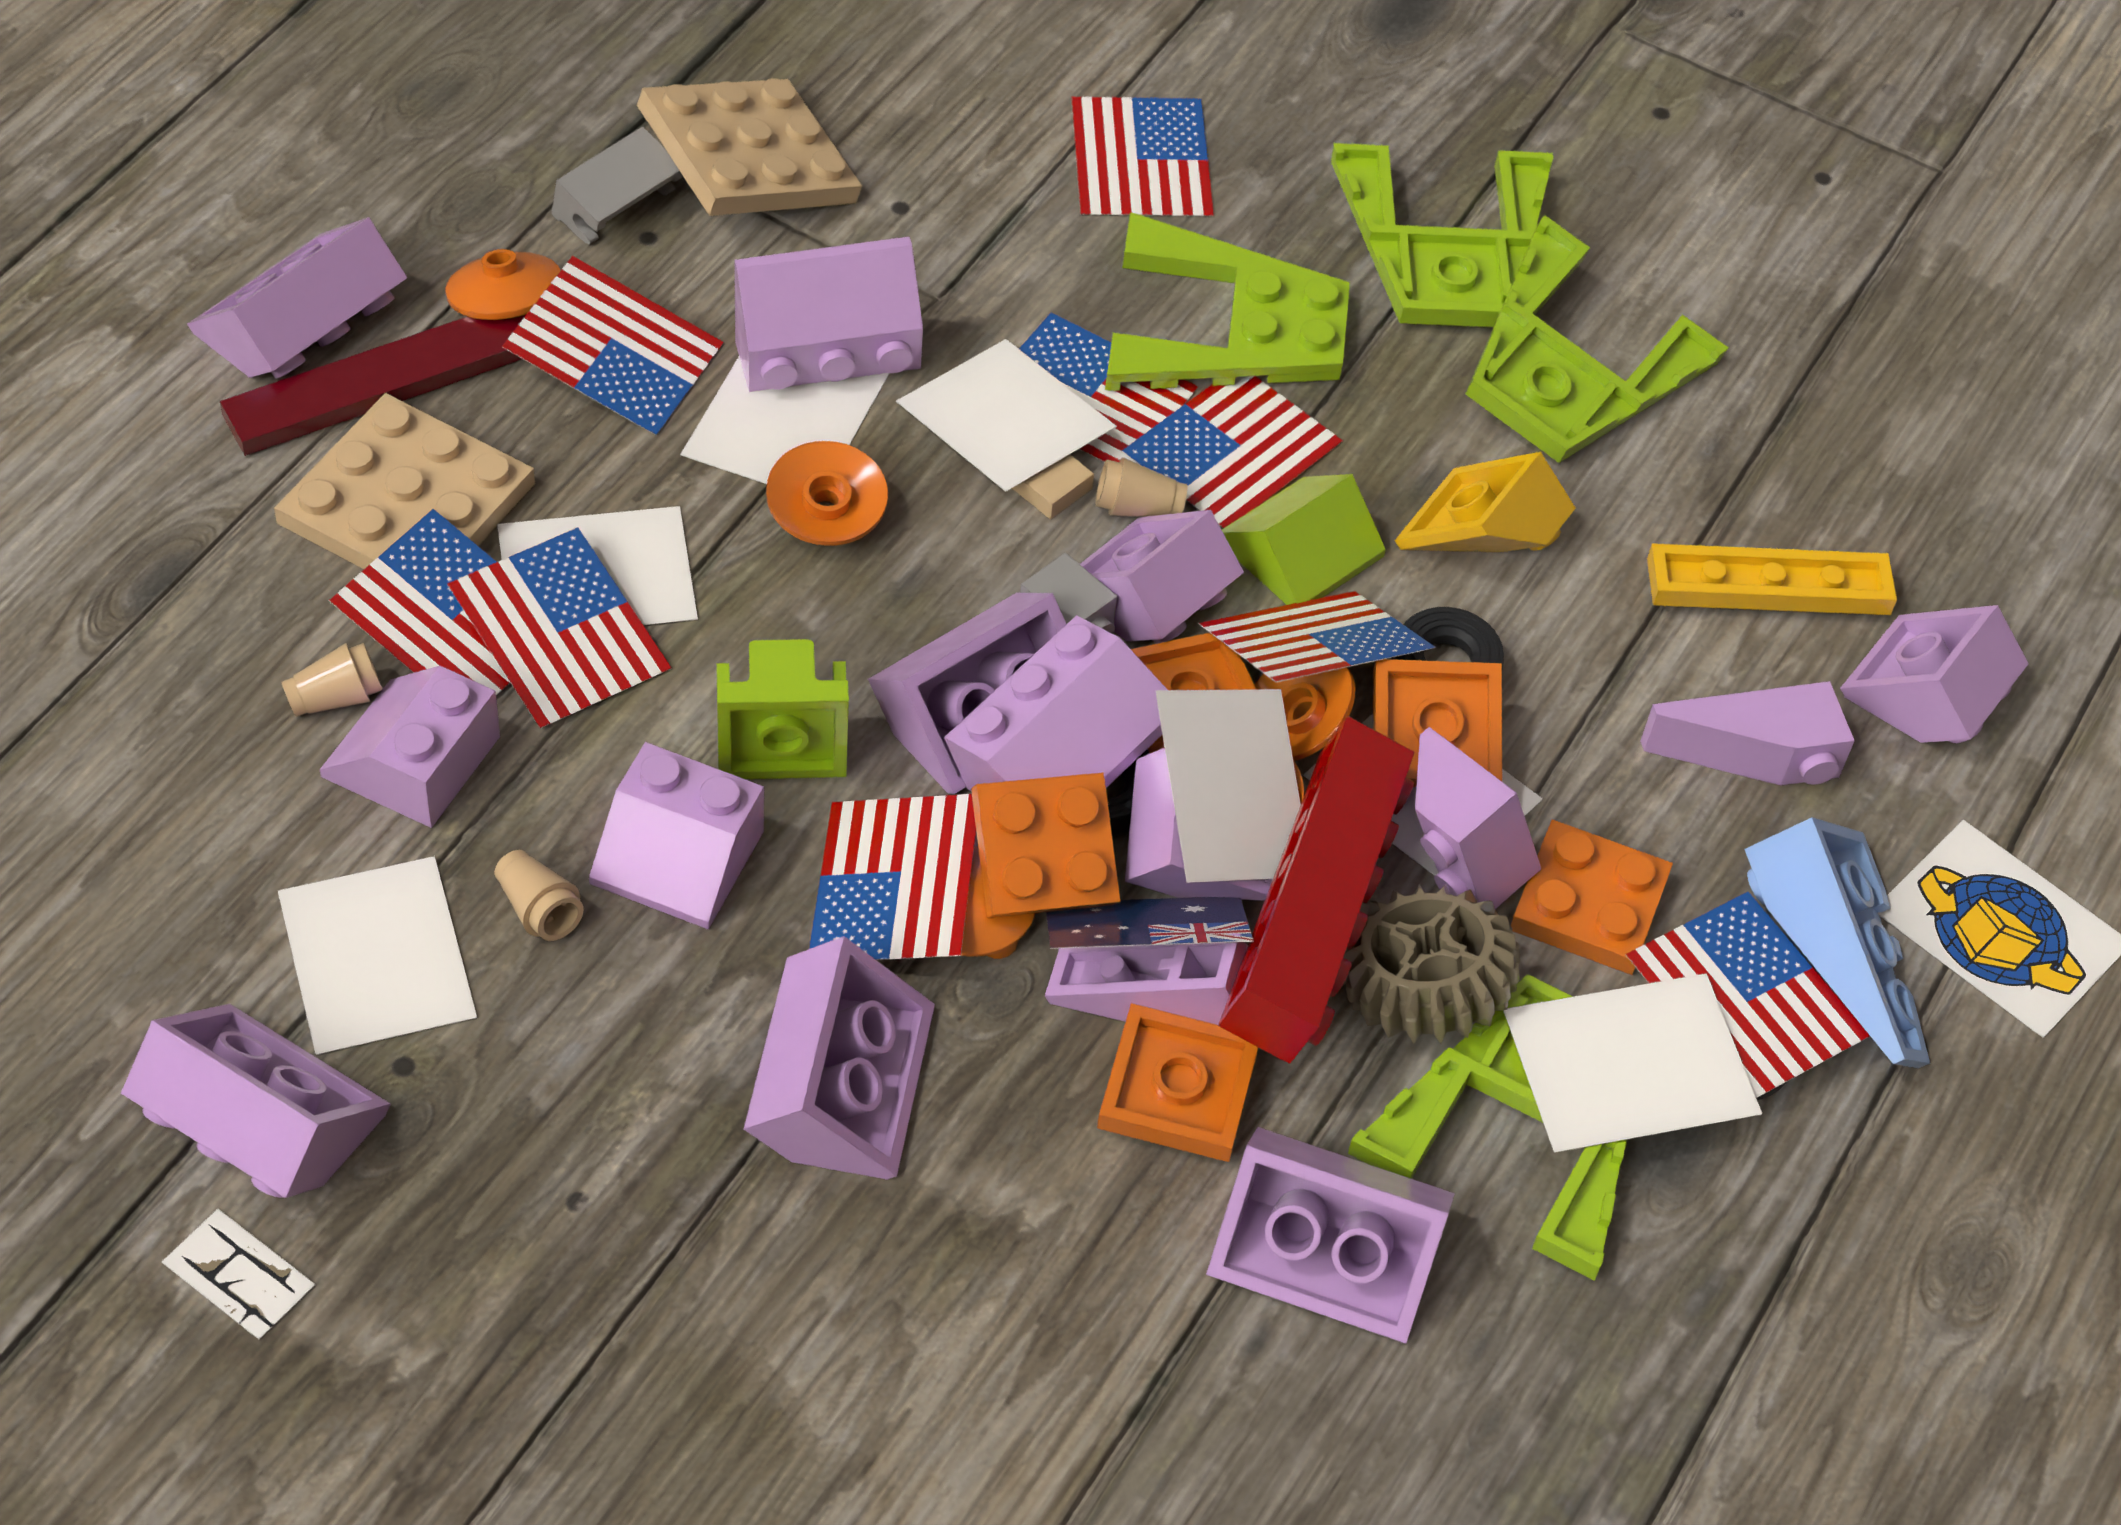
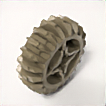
M1445 884L1437 893H1425L1422 887L1418 885L1414 895L1403 896L1393 890L1389 904L1370 902L1369 912L1367 913L1368 919L1360 937L1350 950L1346 949L1344 958L1351 961L1352 965L1343 983L1346 985L1347 998L1352 1004V1009L1361 1011L1367 1026L1381 1024L1388 1038L1401 1031H1407L1413 1044L1423 1034H1434L1438 1041L1442 1043L1447 1032L1457 1031L1468 1038L1473 1022L1491 1026L1492 1017L1495 1014L1494 1011L1507 1010L1511 993L1517 991V983L1519 982L1518 963H1520V951L1518 942H1515V934H1513L1512 927L1508 922V917L1498 915L1492 900L1477 903L1471 889L1458 896H1454Z

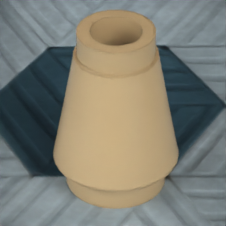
M1124 457L1121 458L1120 462L1106 460L1098 483L1096 507L1108 509L1109 516L1147 517L1182 513L1186 502L1188 486Z
M345 643L294 674L292 678L282 681L283 689L296 717L306 713L311 714L370 702L369 695L383 690L364 643L351 648Z
M523 850L511 851L500 859L495 868V877L500 882L527 933L547 941H555L567 936L576 928L583 916L584 908L580 901V892L574 884L529 856Z

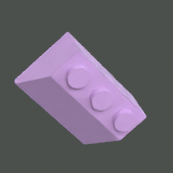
M368 217L319 234L187 325L195 336L249 378L269 372L275 378H279L305 362L306 359L301 352L316 341L320 347H323L346 334L351 329L346 320L362 311L364 316H368L394 300L390 290L407 279V276Z
M910 237L735 260V342L749 392L767 389L778 390L789 386L824 381H841L846 378L921 369L923 325Z
M1015 593L868 679L893 735L948 794H955L964 789L966 785L944 737L1066 625L1053 593Z
M1076 615L944 738L963 781L970 791L973 786L982 783L1104 772L1105 786L1107 788L1162 735L1155 690L1167 689L1120 637Z
M844 936L787 957L744 1130L793 1163L882 1179L896 1177L935 1004Z
M231 1004L152 1020L121 1091V1094L143 1107L142 1112L150 1121L164 1127L178 1129L197 1142V1148L202 1154L216 1161L231 1163L252 1177L251 1182L257 1189L279 1198L291 1197L322 1187L385 1117L390 1106L389 1102Z
M1257 1127L1246 1146L1206 1275L1407 1343L1455 1193Z

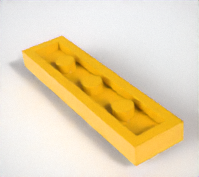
M1652 543L1647 557L1654 606L1891 615L1897 602L1889 553Z

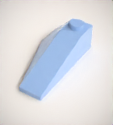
M1811 817L1744 849L1752 868L1747 872L1748 882L1756 898L1766 905L1769 912L1889 1060L1895 1065L1921 1068L1930 1064L1913 995L1901 980L1895 978L1893 967L1897 965L1898 961L1903 959L1899 941L1895 937L1889 936L1878 915V912L1890 909V905L1864 833Z

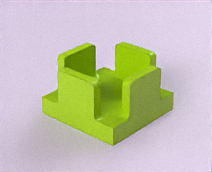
M809 639L751 641L749 643V679L744 682H730L729 663H716L719 770L743 779L846 777L849 714L846 661H833L832 680H818L815 677L813 641Z

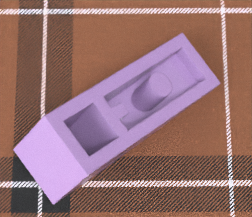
M1829 681L1653 704L1640 742L1645 752L1777 785L1803 782L1815 785L1840 777L1855 740Z
M1234 933L1229 935L1240 936L1241 934ZM1245 942L1059 948L1045 997L1052 1005L1125 1022L1130 1005L1133 1003L1218 1025L1248 946Z

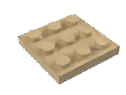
M789 79L746 82L725 81L713 84L642 88L637 107L709 216L856 204L862 189L861 183Z
M385 393L274 507L276 522L280 526L363 569L370 565L432 509L436 510L479 546L497 524L503 520L534 486V468Z

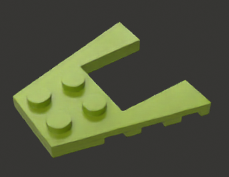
M1334 143L1331 164L1399 323L1494 327L1534 231L1537 228L1553 153L1498 150L1494 167L1502 230L1396 225L1389 145Z
M1130 213L1122 268L1234 283L1227 348L1113 332L1105 390L1119 391L1121 382L1150 381L1151 389L1177 388L1178 380L1201 378H1212L1213 386L1235 385L1236 377L1268 375L1267 383L1340 380L1344 358L1350 282L1136 213Z
M1544 215L1534 231L1465 395L1560 463L1717 365L1729 347L1682 314L1626 381L1535 316L1583 262L1590 249L1589 246Z
M1527 974L1517 983V991L1511 993L1508 1008L1573 996ZM1494 1011L1495 1014L1492 1017L1491 1026L1474 1023L1468 1038L1464 1037L1453 1049L1448 1047L1432 1062L1431 1069L1410 1089L1405 1087L1385 1106L1383 1114L1365 1131L1360 1129L1354 1135L1348 1154L1369 1165L1412 1179L1466 1085L1543 1123L1504 1011ZM1627 1139L1584 1148L1538 1232L1532 1247L1533 1250L1595 1281L1603 1263V1251L1608 1227L1611 1222L1619 1169L1623 1160Z

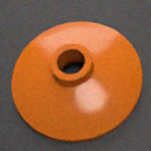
M508 249L493 250L486 253L482 258L464 265L450 277L445 289L447 301L456 312L475 319L499 320L527 314L561 270L553 260L543 255L529 252H513Z
M814 441L789 450L777 460L768 476L766 498L772 516L789 534L811 544L836 546L848 544L866 536L879 524L887 506L888 487L879 466L861 450L840 442ZM821 501H828L833 503L834 505L823 506L818 503Z
M1348 667L1281 682H1275L1263 673L1254 684L1256 690L1281 689L1294 761L1308 757L1327 745L1345 718L1350 716L1355 699V682Z

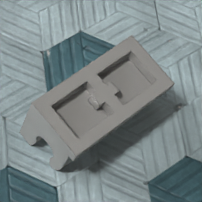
M642 126L556 180L551 214L558 221H562L583 242L591 244L599 238L596 232L605 227L607 221L656 190L663 195L674 191L675 187L671 181L676 182L683 175L666 149Z

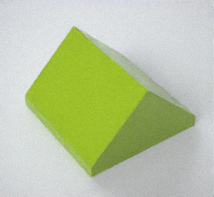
M1353 474L1303 477L1222 529L1237 560L1286 605L1325 597L1382 559L1386 550Z

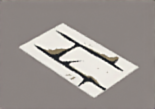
M219 1209L209 1216L162 1261L165 1266L258 1339L267 1333L315 1286L312 1281Z

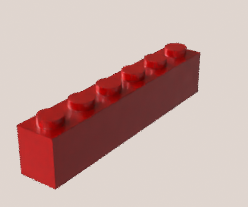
M1349 716L1345 718L1321 751L1252 933L1254 942H1249L1220 1018L1219 1027L1289 1064L1307 1042L1314 1046L1321 1042L1335 1014V1010L1327 1006L1329 997H1334L1338 993L1352 965L1351 961L1344 958L1346 949L1350 950L1355 945L1368 919V915L1360 911L1362 903L1366 904L1370 900L1384 872V869L1376 865L1377 859L1383 858L1387 853L1399 829V824L1391 821L1393 814L1397 815L1403 808L1414 785V781L1406 777L1415 753L1414 751Z

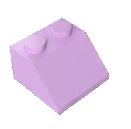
M1211 510L1139 517L1080 563L1083 568L1117 595L1114 632L1125 641L1153 640L1155 644L1167 642L1180 635L1187 627L1186 619L1197 610L1209 608L1220 602L1227 595L1225 587L1244 573Z
M1998 605L1899 615L1840 689L1846 699L1920 743L1940 741L1961 743L1971 740L1981 731L1985 720L1998 703L2010 693L2012 685L2029 663Z
M442 666L391 679L320 768L321 777L432 828L500 738L496 691Z
M1428 727L1420 734L1415 810L1424 832V836L1420 839L1426 853L1435 862L1438 874L1434 876V880L1439 889L1446 884L1450 893L1454 896H1458L1471 889L1477 903L1492 900L1496 909L1541 870L1518 795L1448 740Z
M645 742L616 789L589 875V883L709 930L764 832V786Z
M1165 748L1136 759L1125 881L1177 898L1232 897L1241 898V900H1265L1273 879L1186 882Z

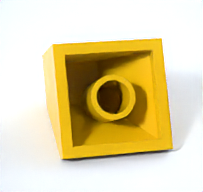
M1540 451L1453 468L1394 541L1400 550L1508 552L1529 548L1531 551H1538L1546 548L1558 539L1561 534L1560 528L1576 507Z

